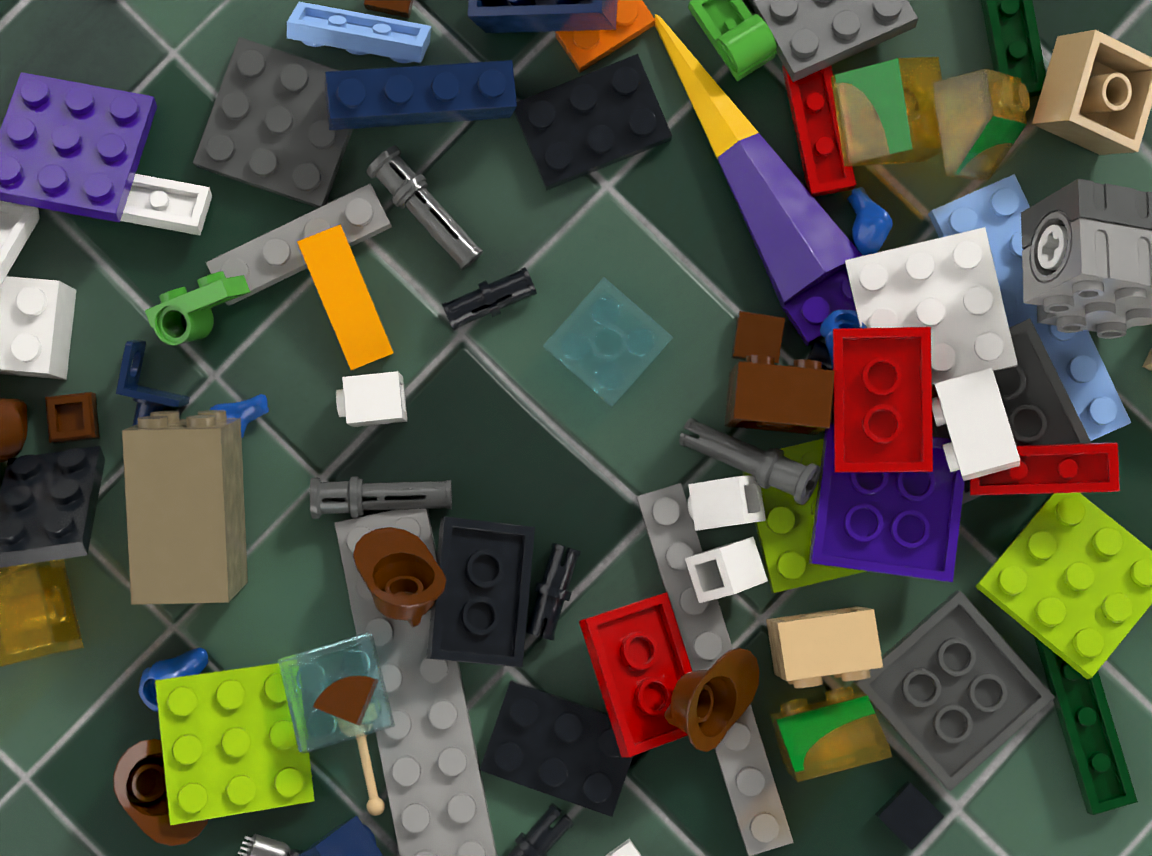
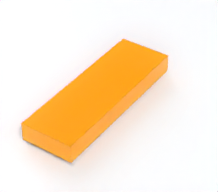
M337 225L297 241L350 370L393 354L394 351L342 225Z

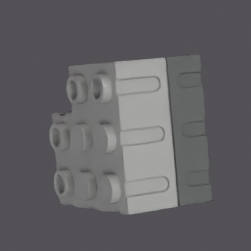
M1078 178L1021 212L1022 249H1024L1022 251L1023 303L1037 305V323L1055 325L1058 331L1065 333L1083 330L1097 332L1098 337L1105 339L1123 337L1126 335L1127 329L1133 326L1152 324V192H1143L1111 184H1099Z

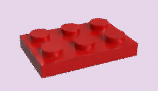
M931 327L833 329V371H835L833 384L834 473L933 472Z
M661 593L579 620L621 757H632L688 736L687 733L681 731L678 727L669 724L664 717L665 711L671 704L672 693L677 681L684 674L692 671L668 593Z

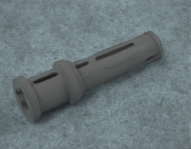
M396 145L388 148L370 164L366 173L370 178H377L394 196L392 202L396 207L401 209L407 208L458 264L461 271L465 270L481 256L483 250L473 242L453 217L427 190V179L422 174L416 175L400 157L401 150Z
M690 418L683 428L700 436L699 439L682 432L680 434L679 444L681 446L691 448L755 476V481L760 487L764 489L775 487L794 496V501L798 504L804 505L811 497L817 485L820 467L813 463L805 466L785 457L784 451L781 449L770 448L764 451L700 423L694 418Z
M358 476L351 477L349 481L321 482L318 477L311 478L310 512L312 519H320L322 514L350 513L352 518H358L360 515H364L365 511L452 509L451 480L364 483V480L359 479Z

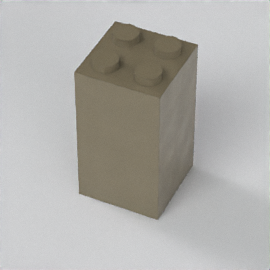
M226 410L198 411L197 415L188 416L186 419H179V411L151 412L150 416L137 418L138 424L122 430L131 605L229 603L248 583L241 418H227Z

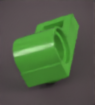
M691 0L689 2L688 9L737 82L775 58L777 45L770 28L758 14L752 15L742 0Z
M220 271L198 279L199 288L187 292L186 287H181L159 295L161 304L145 310L151 328L153 327L158 338L168 345H179L207 337L212 331L214 324L211 308L250 293L245 276L240 275L226 278L224 271ZM182 314L184 315L187 322L186 330L183 328L181 323Z

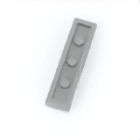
M370 183L206 262L211 274L224 271L226 278L240 275L245 276L250 293L225 302L230 306L307 269V264L297 241L341 224L349 245L352 247L392 228V225Z

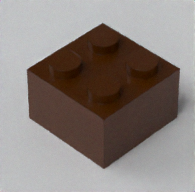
M747 355L746 361H738L729 372L725 416L726 427L817 435L830 428L835 371L823 370L822 362L799 359L794 360L793 365L782 366L774 365L775 358L771 356Z

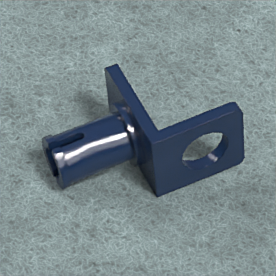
M139 339L127 341L125 344L116 394L132 397L133 401L137 402L132 426L138 424L137 418L150 416L151 412L164 411L165 407H181L189 404L190 400L188 396L138 385L146 347V341Z

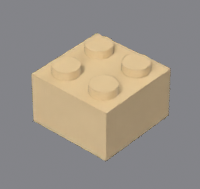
M1097 30L1057 36L1032 125L1099 155L1138 152L1152 107V57Z
M855 606L766 619L774 674L788 681V684H794V688L822 685V676L834 675L835 678H841L842 681L867 679L871 677L870 669L883 668L874 609Z

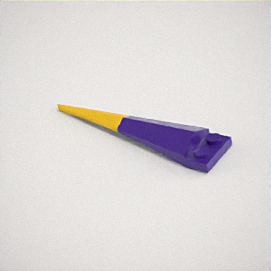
M655 14V27L724 173L780 305L805 345L809 346L815 340L823 337L820 333L821 324L833 311H856L845 260L861 257L862 254L665 21Z

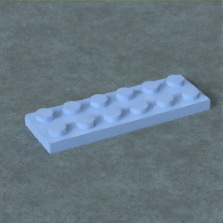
M1015 174L931 210L928 215L939 238L983 227L986 228L1009 328L1029 318L1031 319L1090 441L1130 424V418L1089 331L1065 333L1058 331L1055 325L1037 323V305L1023 303L1022 251L1024 249H1022L1021 212L1030 208Z

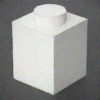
M398 371L342 377L343 389L336 390V403L339 417H346L348 425L360 427L407 422L403 376Z
M753 475L688 484L690 493L688 511L694 520L695 531L766 521L761 487L755 481V476Z
M754 537L722 545L685 558L699 603L730 596L768 581Z

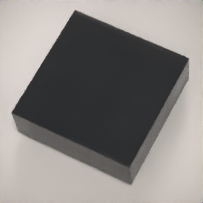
M909 781L875 814L911 850L944 818Z

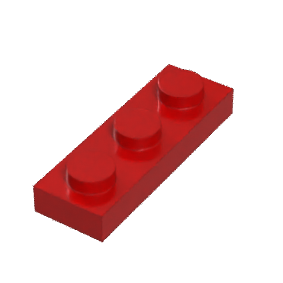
M783 65L782 70L807 190L813 197L853 190L856 187V180L832 66L830 65L793 82Z
M1118 443L1019 445L1016 447L1020 457V466L970 479V495L1120 492Z

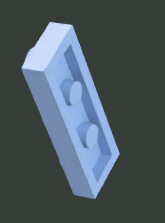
M298 2L287 21L288 39L302 41L305 45L312 47L325 45L342 48L355 55L374 54L390 57V59L398 63H421L429 46L431 26L305 2Z

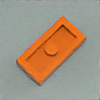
M618 0L616 30L555 31V37L578 72L581 73L655 26V18L643 0Z

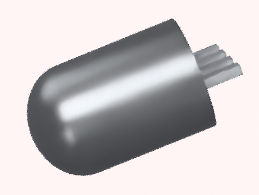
M254 834L252 837L245 836L244 839L250 840V842L243 841L242 844L248 845V848L240 846V849L245 850L246 853L238 851V854L243 856L290 855V847L286 843L258 834Z

